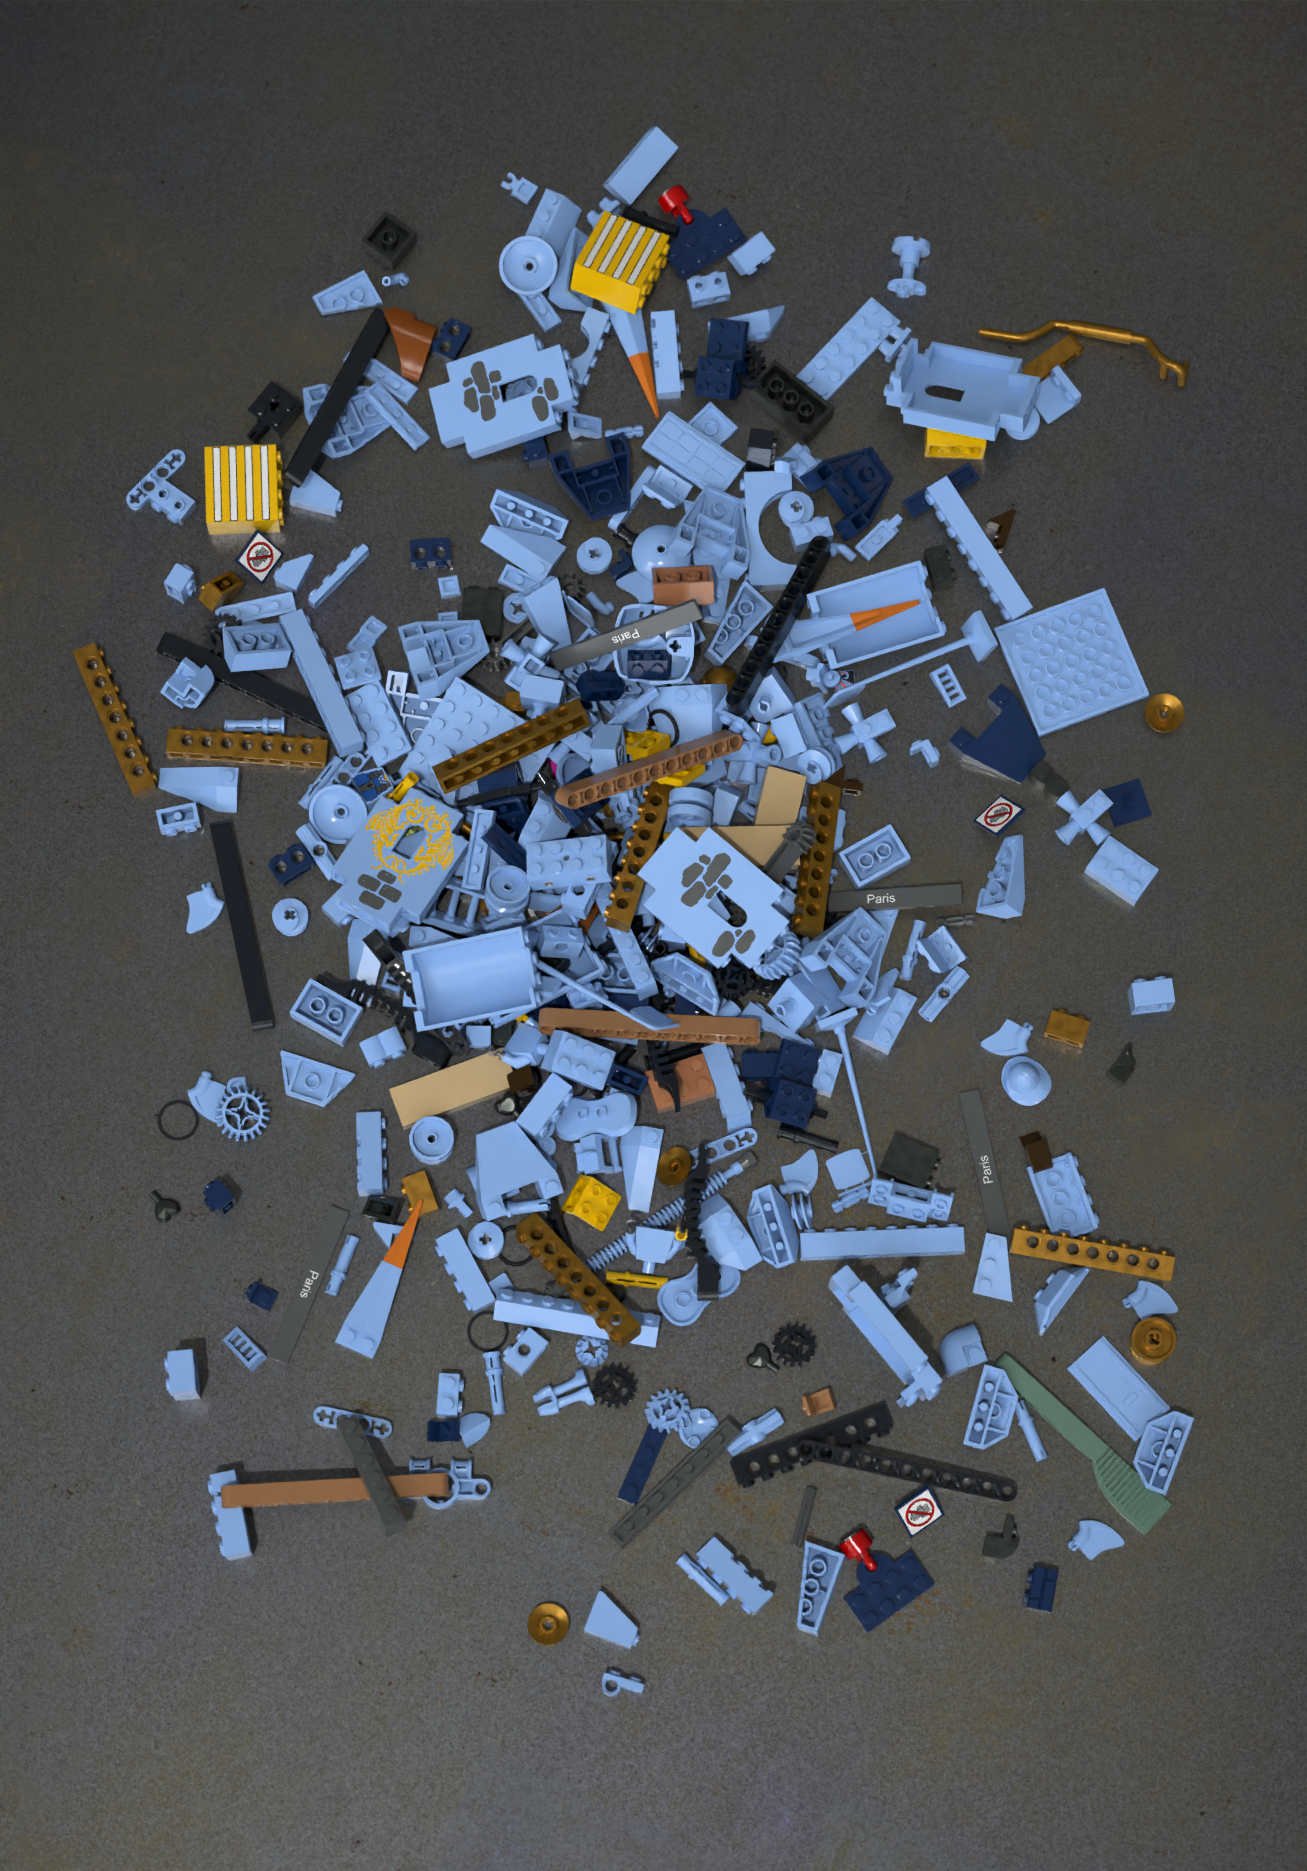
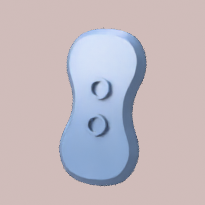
M624 1091L612 1093L601 1099L572 1096L573 1100L567 1108L563 1106L561 1109V1116L555 1123V1132L560 1139L565 1141H575L593 1133H601L613 1137L622 1136L628 1133L635 1124L637 1117L636 1100L630 1093Z
M710 1252L704 1254L710 1262H716ZM697 1263L687 1275L665 1283L657 1294V1303L661 1312L671 1323L677 1326H687L694 1323L704 1308L712 1302L697 1301ZM719 1264L718 1298L728 1296L738 1288L741 1279L739 1269Z

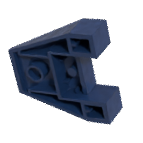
M624 432L605 437V448L609 459L578 469L573 468L568 450L548 455L549 466L555 482L592 522L630 510V449Z
M872 447L823 460L799 477L810 493L824 486L845 516L834 524L833 527L844 542L855 537L870 525L894 479Z
M1000 684L986 702V705L995 711L998 717L977 739L961 727L948 741L947 748L963 761L1021 784L1030 774V771L1047 754L1017 697L1004 685Z

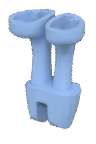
M583 1368L578 1369L571 1380L552 1388L548 1385L532 1396L535 1403L548 1399L551 1400L550 1403L537 1408L540 1416L559 1413L560 1408L577 1401H585L588 1405L596 1404L589 1386L575 1393L557 1398V1396L566 1391L588 1385Z

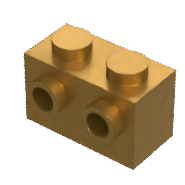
M228 571L206 582L201 588L202 593L198 599L206 608L213 612L233 601L244 585V582L233 572Z
M1062 1009L1051 1010L1043 1037L1082 1048L1090 1021H1087V1018L1081 1015H1075V1017L1068 1015V1012Z
M425 1170L402 1178L403 1184L400 1187L403 1195L409 1198L410 1203L407 1206L410 1214H412L421 1199L423 1204L418 1219L440 1211L431 1182Z

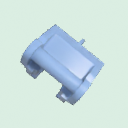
M592 1134L580 1138V1143L573 1144V1152H576L577 1158L576 1173L581 1174L585 1171V1175L604 1172L606 1175L622 1172L616 1145L618 1138L605 1134ZM603 1142H608L611 1166L604 1165L601 1144Z

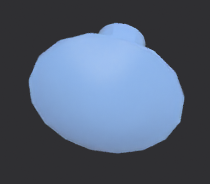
M692 1409L691 1413H688L690 1419L684 1420L685 1426L679 1425L678 1427L680 1438L690 1448L695 1449L719 1426L714 1414L707 1409Z

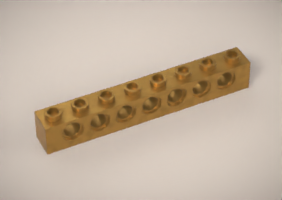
M93 642L72 651L133 797L136 798L155 790L156 786L154 783L158 782L154 771L149 772L148 770L149 759L146 753L142 754L139 747H142L139 736H134L132 729H135L131 717L126 718L124 712L127 711L124 701H119L117 694L120 692L116 682L111 683L109 677L112 676L108 664L104 666L102 662L105 656L101 647L97 648ZM92 663L99 664L95 670H90L88 668L89 665ZM98 681H105V686L101 688L96 686ZM107 698L114 700L110 705L103 704ZM114 716L121 717V720L119 722H111V719ZM123 733L129 735L124 741L118 739ZM130 751L136 752L134 758H127L126 754ZM137 769L144 770L141 776L133 775Z
M576 698L433 766L432 769L446 795L591 726L579 699Z
M175 726L173 729L168 728L166 743L167 757L325 768L327 766L329 750L328 740L320 736H314L313 739L302 735L285 737L284 734L279 733L268 736L262 732L245 734L243 731H233V733H226L221 729H214L213 732L205 731L203 728L185 730L184 727ZM189 738L193 740V743L191 745H183V741L185 739ZM204 741H213L210 747L203 746ZM227 741L233 743L232 747L228 749L222 746ZM245 743L253 744L250 750L242 748ZM266 744L273 746L270 751H264L262 748ZM285 746L293 747V750L289 753L282 751ZM306 747L313 749L310 754H304L302 751Z
M652 781L650 787L646 786L643 798L646 800L644 804L640 803L637 812L640 818L639 821H634L631 832L635 833L633 838L629 837L626 849H629L628 855H623L620 866H623L622 872L618 871L615 883L618 884L617 888H612L609 900L612 901L611 907L606 906L603 916L607 918L605 924L607 927L629 933L645 881L637 874H631L629 871L638 873L655 853L667 816V810L670 807L668 803L669 793L675 788L674 786ZM651 803H657L659 806H654ZM645 820H651L653 823H648ZM640 837H646L648 840H642ZM634 854H640L643 857H637ZM624 888H629L631 891H630V892H627V891H625V890H623V889H624ZM619 905H622V906H624V907H626V908H625V909H620L618 906H619Z
M824 781L816 783L808 792V797L810 798L806 809V823L810 824L813 830H815L817 835L814 838L817 842L812 844L813 849L809 848L807 854L802 853L799 878L796 882L798 888L794 899L795 911L791 919L793 924L792 932L812 939L823 933L842 789Z
M536 1212L516 1225L515 1236L518 1242L528 1248L531 1256L535 1259L537 1258L542 1263L546 1272H551L559 1286L565 1287L571 1299L577 1300L581 1305L584 1313L592 1316L598 1328L606 1331L612 1343H617L620 1348H623L640 1335L641 1324ZM534 1237H539V1238H541V1239H540V1240H534L533 1238H534ZM552 1251V1252H554V1253H553V1254H547L546 1252ZM565 1265L567 1268H560L559 1266ZM578 1279L580 1282H573L572 1280ZM590 1293V1294H593L594 1296L589 1297V1296H586V1294ZM599 1308H606L607 1310L601 1311ZM619 1322L620 1325H614L612 1323Z
M1018 1225L1017 1229L1012 1228L1008 1253L1165 1281L1172 1280L1175 1257L1170 1256V1252L1158 1250V1254L1150 1253V1248L1138 1246V1250L1130 1249L1128 1244L1118 1243V1247L1110 1246V1241L1098 1239V1243L1090 1242L1089 1237L1078 1236V1240L1071 1239L1070 1234L1058 1232V1236L1050 1235L1049 1230L1038 1229V1232H1032L1030 1227ZM1030 1236L1035 1237L1037 1241L1033 1248L1027 1245V1239ZM1050 1240H1054L1057 1244L1056 1249L1052 1252L1047 1248V1243ZM1071 1243L1075 1244L1077 1248L1076 1253L1073 1255L1067 1252V1247ZM1090 1247H1094L1097 1251L1096 1256L1092 1259L1087 1255V1250ZM1112 1250L1117 1255L1114 1262H1110L1107 1259V1254ZM1131 1254H1134L1137 1258L1133 1266H1130L1127 1262V1258ZM1150 1258H1154L1157 1262L1154 1269H1150L1147 1265Z

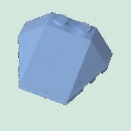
M327 384L303 388L304 411L309 426L331 388ZM356 386L321 451L331 458L335 459L352 454L391 426L363 395L364 390L370 386Z
M727 684L659 687L656 689L660 695L648 705L650 713L655 709H662L674 717L679 729V739L676 745L673 746L675 747L722 729L723 723L718 719L720 716L714 710L727 693ZM656 713L652 717L657 731L669 734L672 743L675 738L672 722L666 715ZM714 759L702 764H705V766L712 765Z

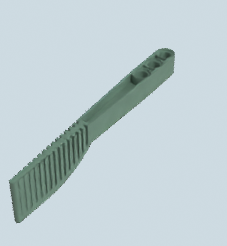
M1004 1353L992 1367L1005 1370L1017 1395L1091 1460L1095 1479L1105 1498L1128 1522L1145 1536L1172 1504L1160 1493L1145 1488L1139 1474L1114 1453L1109 1446L1019 1364Z

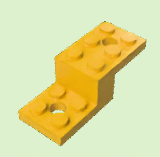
M623 729L627 754H631L632 762L670 748L671 739L669 734L648 729L642 733ZM699 764L655 781L660 784L673 785L676 788L686 787V785L706 772L705 764Z

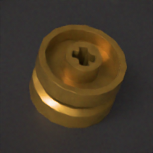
M1151 1317L1140 1321L1130 1333L1128 1343L1130 1352L1141 1364L1153 1366L1159 1365L1169 1358L1175 1350L1177 1339L1171 1324L1164 1319ZM1150 1339L1155 1340L1153 1345L1150 1344Z

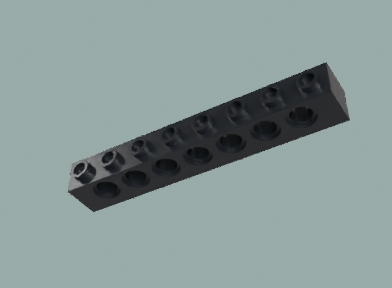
M882 1404L730 1461L729 1466L737 1487L743 1486V1489L755 1485L754 1481L762 1479V1481H767L774 1478L773 1474L780 1471L782 1474L793 1471V1466L800 1464L801 1467L813 1463L812 1460L802 1458L799 1455L795 1460H790L787 1457L786 1453L789 1450H795V1444L800 1439L826 1443L825 1438L828 1435H833L837 1440L835 1445L851 1448V1445L857 1442L859 1445L870 1442V1437L878 1435V1438L890 1434L889 1430H892L893 1426L885 1405ZM872 1421L875 1424V1429L872 1431L866 1430L864 1422ZM845 1429H854L856 1436L853 1438L846 1437ZM803 1443L800 1446L802 1454L808 1453L806 1449L808 1443ZM828 1447L821 1449V1457L828 1458L830 1456V1449ZM768 1458H777L779 1465L770 1467L767 1463ZM751 1464H756L760 1471L758 1474L753 1475L749 1473L748 1467Z

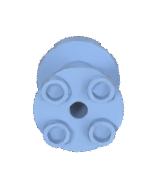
M902 236L895 238L894 242H892V252L900 256V266L903 268L902 278L893 279L888 282V290L896 292L898 297L908 298L909 295L924 296L926 294V285L914 280V272L919 267L920 258L930 254L931 244L929 241L919 238V241H915L912 236Z

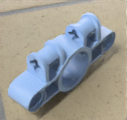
M409 1458V1475L448 1473V1477L455 1483L452 1484V1494L454 1495L445 1503L443 1500L436 1501L435 1503L427 1497L398 1499H423L431 1508L442 1510L451 1507L457 1499H486L491 1493V1488L488 1481L484 1479H472V1459H468V1461H455L451 1459L450 1470L445 1468L430 1470V1459L422 1461ZM479 1484H484L487 1487L485 1494L480 1495L475 1491Z

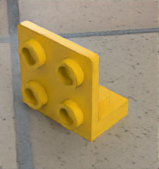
M580 1174L561 1210L567 1214L579 1217L599 1231H604L621 1200V1196L593 1177Z

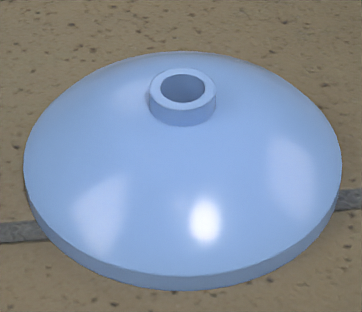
M522 236L516 238L504 248L500 256L499 272L501 278L512 291L518 294L535 295L543 292L552 284L557 274L558 263L554 250L547 242L538 237ZM529 263L533 264L532 270L527 269Z
M655 525L641 532L636 538L632 548V560L636 570L645 579L652 581V568L689 566L691 550L685 558L666 551L669 535L675 527ZM660 547H663L665 549V551L662 553L658 552L657 550Z
M571 753L561 758L556 770V781L559 788L586 768L592 773V763H588L576 753Z
M333 784L322 788L315 794L309 806V819L316 833L324 840L335 844H344L346 839H352L368 816L367 805L362 796L353 788L342 784ZM343 808L345 814L340 813L339 809Z

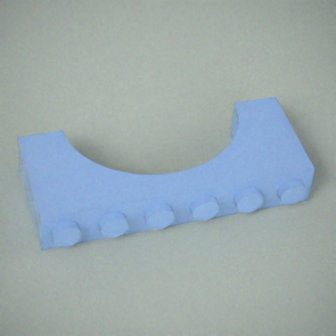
M775 471L744 472L743 479H740V491H744V498L741 499L743 510L745 509V522L750 547L748 573H745V581L756 591L784 590L796 569V565L783 563L770 555L760 538L759 521L765 509L773 501L792 492L791 474L775 473Z

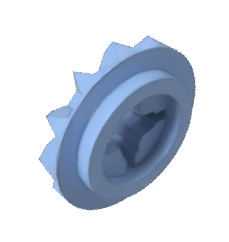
M521 593L509 595L504 600L502 606L504 616L509 622L519 624L528 616L523 606L522 610L524 612L519 611L514 615L515 608L513 606L518 607L521 605L517 596Z
M584 1336L579 1339L576 1345V1356L585 1366H599L608 1356V1344L603 1338ZM589 1342L593 1347L598 1348L595 1351L596 1358L591 1353L586 1352L589 1349Z

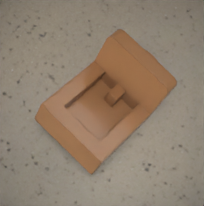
M831 1388L802 1397V1408L808 1417L817 1416L837 1408Z

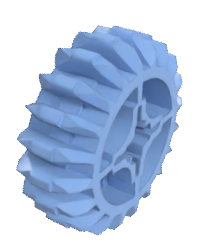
M789 929L782 937L778 935L775 938L774 942L776 944L769 953L765 950L761 955L763 960L756 968L752 966L753 970L762 978L774 980L775 978L780 979L782 975L786 976L787 971L792 970V966L797 964L796 959L801 957L799 955V952L802 950L799 946L801 942L796 937V934Z
M237 1087L236 1094L233 1089H230V1097L225 1093L222 1095L226 1100L225 1102L218 1100L217 1103L222 1108L216 1107L215 1111L221 1113V1115H216L215 1120H222L217 1124V1127L219 1128L224 1125L225 1128L221 1133L225 1134L229 1131V1139L235 1134L237 1135L236 1141H239L240 1136H243L244 1142H247V1135L250 1134V1137L255 1139V1131L259 1135L262 1134L259 1127L266 1129L267 1125L262 1121H269L270 1117L264 1116V1114L269 1113L270 1109H263L268 1103L267 1101L260 1103L263 1095L260 1094L256 1098L255 1089L251 1094H248L249 1087H245L244 1093H241V1087ZM242 1098L241 1105L238 1108H226L231 1101ZM248 1099L255 1103L259 1114L248 1109ZM244 1104L245 1114H248V1117L244 1116L240 1124V1115L237 1114V1111L240 1112ZM225 1114L237 1120L236 1129L227 1122ZM258 1120L255 1126L248 1130H243L245 1121Z

